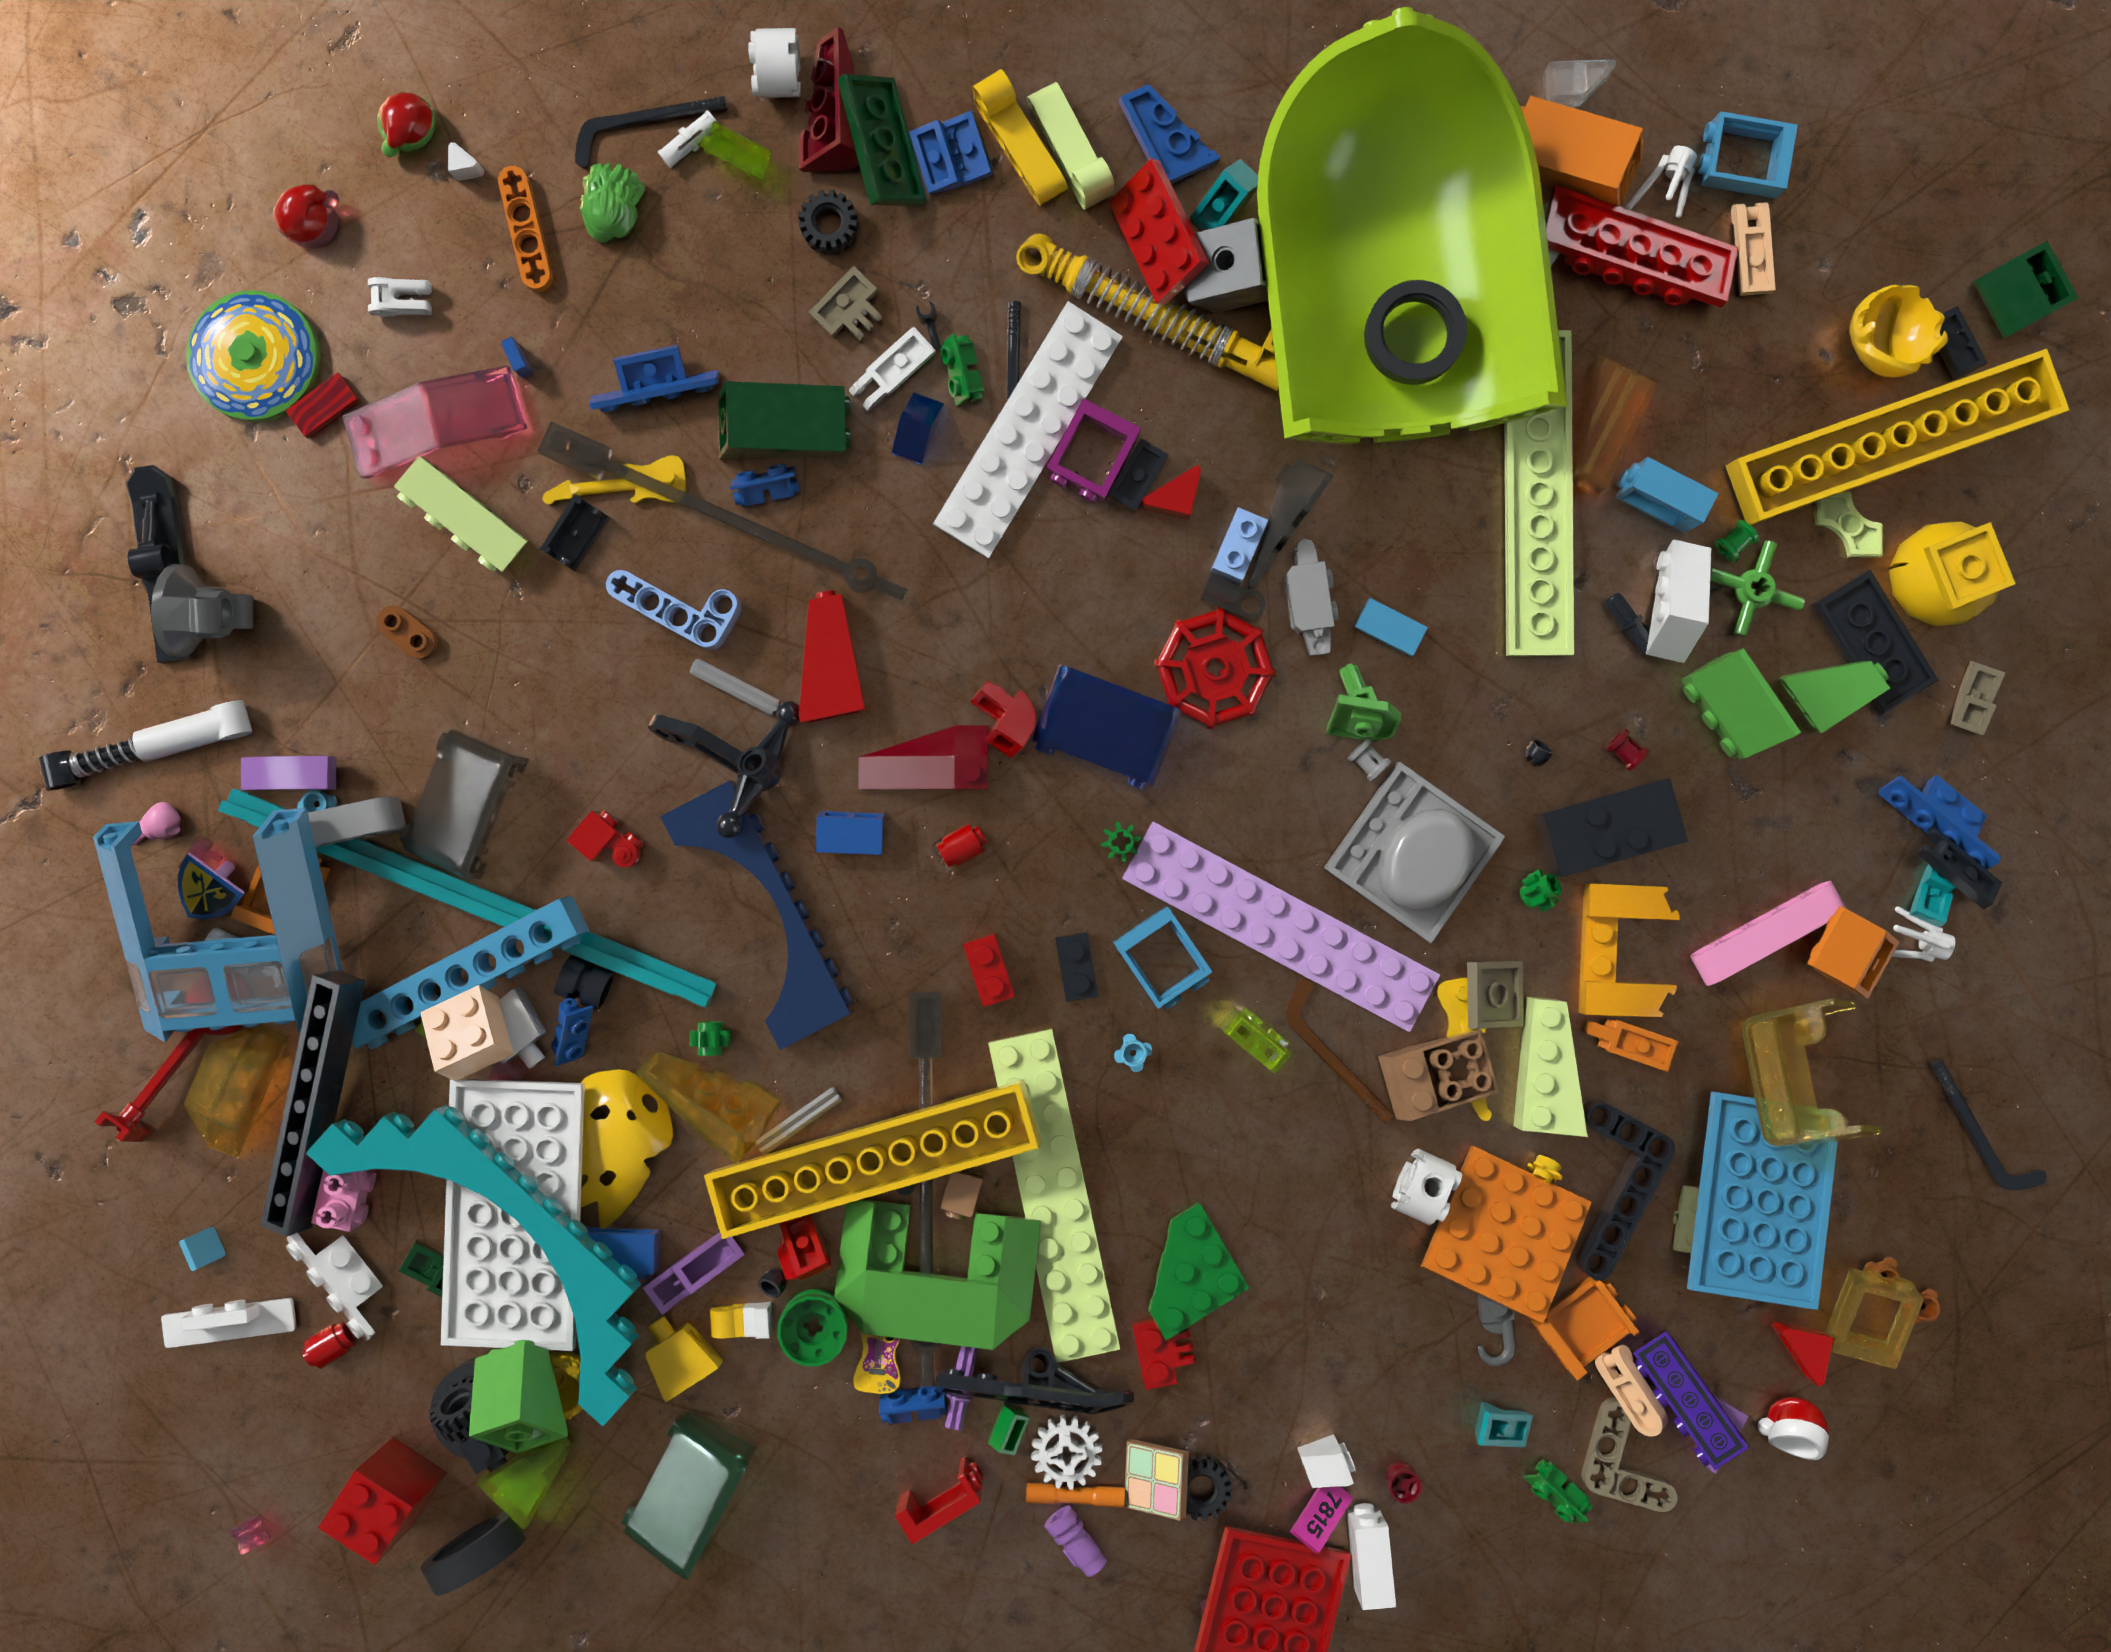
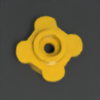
M1538 1155L1533 1164L1528 1163L1527 1168L1533 1172L1532 1175L1534 1177L1538 1176L1544 1179L1543 1182L1547 1184L1556 1182V1180H1562L1563 1178L1559 1173L1562 1168L1561 1165L1546 1156Z

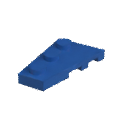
M1149 84L1120 97L1118 102L1148 161L1151 158L1159 160L1171 184L1219 163L1221 157L1214 150L1210 151L1200 140L1201 136L1193 128L1189 129L1176 116L1177 112Z

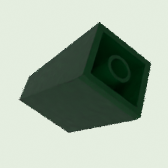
M726 381L718 394L719 460L841 457L846 452V448H850L851 443L850 429L845 428V416H849L850 398L845 396V386Z

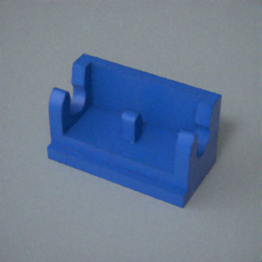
M820 811L817 815L816 852L882 855L885 813Z

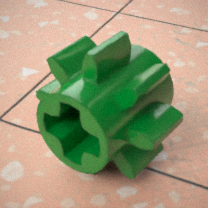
M1118 821L1115 824L1116 831L1113 833L1104 829V833L1109 836L1108 842H1103L1100 845L1102 847L1109 846L1112 850L1108 855L1109 859L1117 853L1120 854L1121 860L1126 862L1125 853L1130 851L1133 854H1138V851L1133 848V843L1141 840V837H1132L1130 832L1133 830V825L1128 826L1124 830L1121 829V824ZM1118 832H1122L1123 837H1129L1130 844L1125 845L1124 851H1119L1118 846H1112V840L1117 838Z
M1541 869L1522 880L1524 886L1520 889V895L1525 905L1533 909L1538 906L1541 913L1560 902L1557 896L1561 895L1562 888L1555 875L1551 873L1543 875Z
M722 1021L698 1022V1030L690 1031V1047H698V1055H722V1047L730 1046V1030H723Z

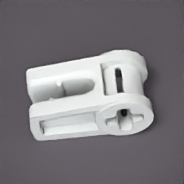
M386 277L368 279V288L371 289V304L368 305V313L370 315L379 317L432 315L431 304L426 300H414L413 298H410V300H398L399 296L418 295L421 297L422 295L431 294L432 285L429 281Z

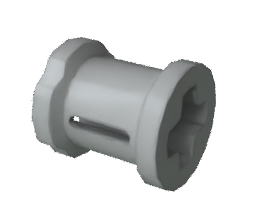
M1367 738L1347 759L1350 762L1355 761L1368 774L1367 779L1372 781L1389 765L1391 760L1389 758L1384 759L1371 746L1372 741Z

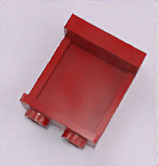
M966 1456L960 1459L958 1470L960 1482L921 1506L911 1490L899 1496L895 1518L911 1544L916 1543L981 1502L984 1475L975 1461L970 1463Z

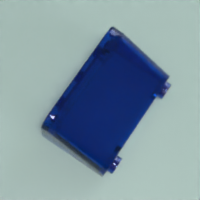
M1059 664L1031 742L1037 743L1036 750L1053 756L1056 750L1120 773L1128 778L1126 784L1145 790L1146 785L1153 787L1182 710Z

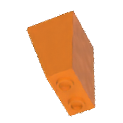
M1530 95L1526 106H1521V110L1533 142L1540 183L1553 189L1558 185L1622 207L1643 157V128Z

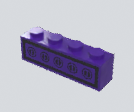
M1665 1331L1633 1353L1637 1358L1634 1364L1643 1378L1650 1377L1657 1388L1653 1392L1664 1408L1670 1405L1677 1417L1673 1421L1684 1437L1690 1435L1697 1444L1694 1451L1705 1467L1711 1464L1713 1469L1716 1470L1750 1447L1669 1331Z

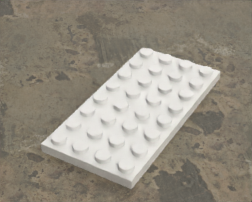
M450 1079L449 1107L452 1106L459 1110L465 1117L464 1122L473 1130L478 1129L483 1132L490 1141L488 1144L497 1152L501 1151L508 1155L514 1162L513 1167L522 1175L527 1174L532 1177L539 1185L538 1190L546 1197L556 1199L562 1205L563 1213L571 1220L576 1219L580 1222L585 1083L460 1079L453 1081ZM446 1179L441 1345L506 1348L514 1345L518 1340H531L535 1345L547 1350L573 1351L576 1348L575 1318L563 1284L542 1248L513 1217L489 1199Z

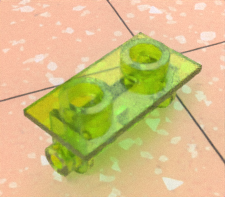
M716 121L712 124L710 135H705L700 144V147L704 148L706 154L709 155L711 153L724 161L726 160L731 165L745 171L749 177L756 176L761 180L764 179L772 152Z

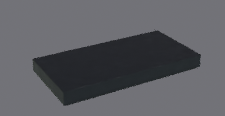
M1871 570L1864 572L1812 604L1847 663L1872 661L1873 664L1879 663L1888 674L1889 679L1886 680V683L1890 689L1871 701L1879 715L1885 714L1939 681Z

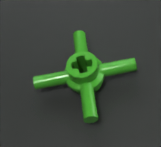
M1764 541L1756 568L1743 573L1741 576L1713 567L1710 568V581L1734 588L1738 600L1743 604L1734 630V634L1737 636L1747 637L1755 610L1768 605L1771 601L1798 611L1803 608L1804 598L1776 589L1774 579L1768 574L1778 545L1775 542ZM1756 583V588L1752 589L1751 584ZM1760 589V594L1755 595V590Z

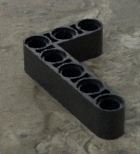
M1589 1100L1583 1105L1586 1126L1632 1150L1577 1255V1265L1584 1273L1592 1279L1604 1280L1612 1274L1670 1165L1676 1149L1673 1140L1669 1136L1599 1100ZM1598 1108H1603L1605 1111L1604 1120L1599 1124H1594L1592 1120L1593 1112ZM1631 1123L1634 1129L1633 1135L1628 1139H1623L1621 1136L1622 1128L1626 1124ZM1656 1139H1660L1662 1141V1149L1656 1155H1652L1650 1151L1651 1144ZM1641 1168H1645L1647 1170L1646 1179L1642 1183H1636V1172ZM1630 1197L1632 1200L1631 1208L1626 1212H1621L1620 1202L1624 1198ZM1615 1226L1617 1230L1616 1236L1610 1241H1605L1604 1233L1606 1229ZM1595 1255H1600V1266L1590 1270V1259Z

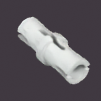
M706 110L701 117L686 129L684 127L679 129V135L657 152L664 162L672 168L674 164L691 150L696 152L700 148L699 144L716 129H719L720 125L712 114Z

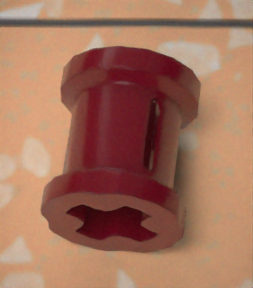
M1624 728L1606 745L1605 750L1608 752L1612 751L1626 764L1625 768L1631 771L1646 758L1650 751L1645 747L1642 748L1629 736L1630 731Z

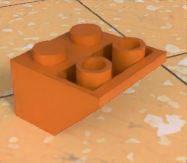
M1839 906L1835 914L1829 918L1826 930L1819 943L1813 947L1807 964L1834 985L1868 999L1900 942L1888 931Z

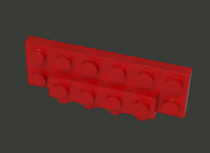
M1558 185L1554 187L1545 217L1548 249L1566 255L1565 264L1571 265L1574 272L1582 275L1591 272L1601 275L1607 284L1618 285L1624 283L1633 286L1634 292L1639 295L1653 293L1664 297L1665 303L1673 306L1682 303L1687 304L1691 298L1720 308L1727 303L1738 247Z

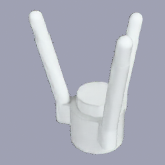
M1678 145L1673 147L1670 155H1663L1658 166L1625 206V209L1631 210L1661 172L1666 169V176L1672 179L1666 195L1667 200L1672 199L1679 181L1683 180L1675 214L1677 218H1680L1685 206L1690 181L1695 172L1693 166L1697 159L1696 152L1688 147Z
M1899 906L1895 907L1896 913L1927 931L1920 933L1895 925L1893 927L1894 931L1918 939L1919 948L1923 951L1895 950L1892 957L1915 958L1933 962L1935 957L1947 960L1952 955L1955 948L1954 936L1943 933V928L1934 926L1909 915V911Z

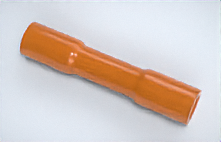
M1027 1483L1026 1503L1090 1504L1096 1507L1124 1508L1125 1487L1095 1486L1073 1487V1489H1069L1068 1486H1061L1058 1489L1056 1484Z

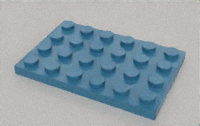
M1711 1092L1687 1289L1818 1310L1840 1126V1112Z

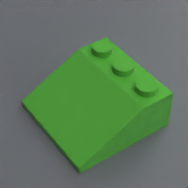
M1744 648L1714 657L1681 679L1685 685L1683 687L1685 695L1692 703L1698 704L1703 712L1701 717L1704 723L1711 730L1715 729L1722 739L1720 741L1722 749L1729 757H1734L1735 760L1750 757L1801 733Z

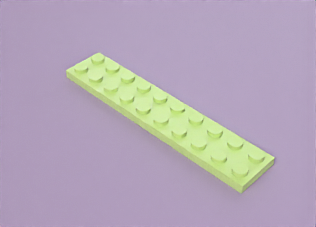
M1558 330L1567 407L1504 423L1506 656L1574 655L1571 330Z
M1047 1029L988 1042L997 1086L1024 1080L1042 1140L1039 1148L1013 1155L1012 1157L1025 1218L1041 1220L1036 1270L1055 1359L1057 1363L1120 1350L1053 1030Z

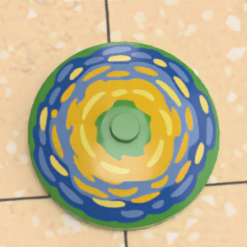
M255 290L240 291L226 295L205 309L191 330L186 353L188 372L200 396L221 413L247 422H265L286 415L287 412L285 410L313 389L319 374L321 358L318 338L305 315L285 299L275 294Z

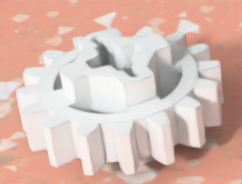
M1064 1414L1060 1416V1423L1057 1424L1051 1418L1048 1419L1049 1429L1046 1430L1043 1427H1039L1038 1434L1041 1439L1035 1438L1032 1441V1446L1039 1449L1031 1452L1032 1460L1040 1461L1035 1465L1036 1473L1045 1471L1044 1482L1047 1483L1053 1478L1056 1480V1488L1058 1489L1061 1487L1062 1482H1067L1069 1489H1073L1074 1481L1076 1480L1084 1486L1086 1484V1474L1092 1477L1096 1475V1470L1092 1465H1101L1102 1462L1101 1457L1096 1455V1453L1102 1452V1444L1094 1443L1099 1438L1098 1432L1093 1431L1089 1433L1090 1422L1086 1421L1079 1425L1078 1416L1074 1415L1071 1422L1066 1421ZM1071 1432L1080 1435L1083 1440H1078L1071 1435ZM1059 1434V1437L1056 1439L1054 1443L1048 1444V1446H1046L1048 1441L1054 1435ZM1063 1447H1069L1070 1457L1064 1456ZM1080 1460H1086L1079 1469L1075 1470ZM1050 1464H1056L1063 1472L1053 1468Z

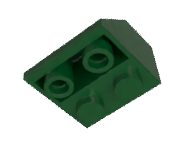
M2048 240L1973 281L2003 338L2078 299Z

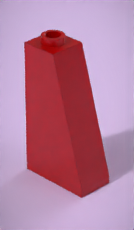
M835 590L816 593V599L809 600L799 710L800 722L803 724L867 711L845 599L842 594H836Z

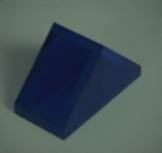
M914 392L900 415L891 453L922 465L941 416L944 403Z

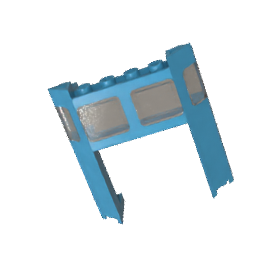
M307 808L272 811L252 836L275 935L170 943L169 936L153 937L130 848L142 835L140 823L137 821L105 824L93 836L144 1030L165 1043L175 1030L177 1032H188L194 1028L209 1027L211 1030H218L231 1025L253 1027L260 1023L275 1022L276 1024H287L296 1020L297 1029L300 1032L312 975L336 970L343 972Z

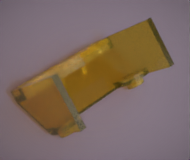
M1831 998L1754 1015L1745 1021L1742 1035L1762 1135L1769 1144L1774 1146H1795L1835 1142L1883 1133L1881 1126L1856 1125L1848 1127L1846 1118L1840 1111L1830 1108L1818 1110L1805 1046L1816 1044L1825 1037L1827 1025L1824 1015L1855 1009V1002Z

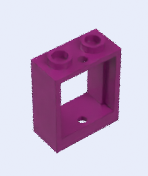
M1083 398L1047 466V474L1051 475L1050 481L1066 489L1070 485L1080 490L1078 495L1091 503H1096L1097 500L1104 503L1140 435L1141 428ZM1082 420L1125 441L1102 487L1060 466Z

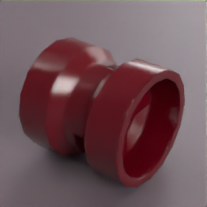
M1399 1461L1387 1468L1384 1480L1392 1497L1396 1501L1405 1504L1418 1499L1421 1494L1422 1484L1413 1467L1406 1462Z

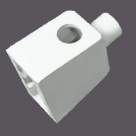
M518 987L512 989L500 999L514 1055L501 1060V1062L507 1063L519 1056L530 1070L545 1058L535 1045V1042L546 1034V1029L524 989Z

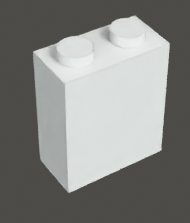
M1369 1503L1357 1504L1354 1506V1509L1346 1510L1354 1590L1363 1610L1396 1607L1388 1525L1379 1507H1374V1505Z

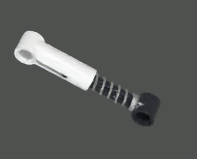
M236 700L215 705L205 712L136 731L133 733V738L129 737L128 741L122 742L118 740L117 744L114 745L107 743L104 748L96 746L95 750L89 751L86 749L83 754L72 753L71 750L53 752L40 756L37 760L46 790L53 791L78 785L81 783L80 779L85 777V775L89 776L93 771L100 773L104 768L113 769L115 764L123 766L126 761L134 763L137 758L143 762H149L217 741L244 737L252 734L253 731L244 701Z

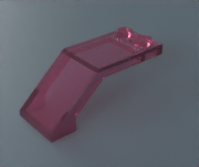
M510 366L418 382L342 416L359 476L365 479L372 478L412 461L418 456L426 455L440 448L490 438L504 439L528 429Z

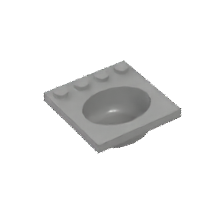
M1397 762L1323 869L1418 936L1432 943L1505 836L1403 763Z

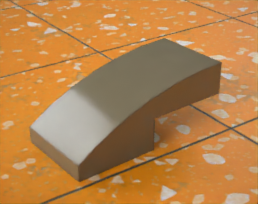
M1970 661L1957 695L1951 724L1984 735L1997 706L1993 703V700L2006 672Z

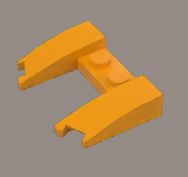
M1584 883L1579 1013L1585 1015L1662 1017L1664 1013L1659 1011V1008L1668 993L1671 995L1675 994L1677 985L1616 982L1618 918L1680 920L1678 911H1671L1665 899L1664 893L1669 891L1667 887Z

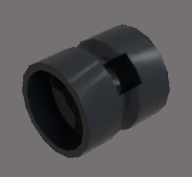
M570 955L559 973L554 994L563 998H579L581 1005L586 1007L592 1005L594 1007L593 1010L599 1011L610 992L615 972L599 965L590 968L589 961Z

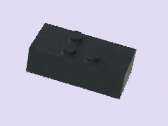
M1670 778L1652 781L1535 814L1551 874L1556 877L1567 876L1688 842Z

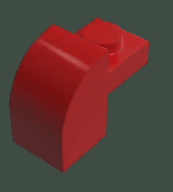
M987 680L975 693L970 702L996 720L985 741L1009 758H1012L1024 747L1034 730L1036 723L1035 709L1031 700L1023 691L1019 690L1012 698L1002 687L992 684Z

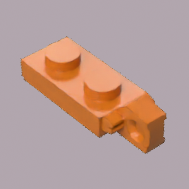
M1606 1018L1604 1026L1586 1020L1583 1033L1600 1038L1597 1046L1604 1048V1050L1669 1072L1679 1043L1677 1040L1616 1019Z

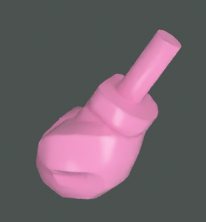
M164 801L151 807L139 822L142 835L132 845H137L145 837L151 840L175 837L181 829L179 827L181 818L175 808Z

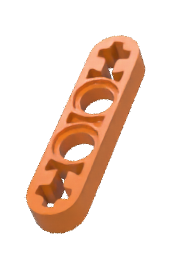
M508 166L500 172L498 184L520 276L523 283L531 291L543 293L552 286L553 272L531 181L520 167ZM512 176H517L519 180H522L517 183L518 191L522 197H516L515 191L510 185H507L512 182ZM527 206L530 208L529 218L523 222L516 221L514 219V211L517 207ZM534 237L537 239L538 246L534 252L525 253L522 251L521 244L525 238ZM531 261H535L538 270L545 274L540 277V283L536 284L533 279H530V277L534 276Z

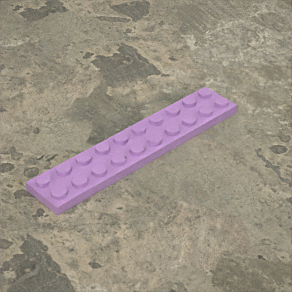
M1153 821L1137 849L1138 854L1134 855L1122 877L1123 880L1408 1032L1414 1026L1440 977V974Z

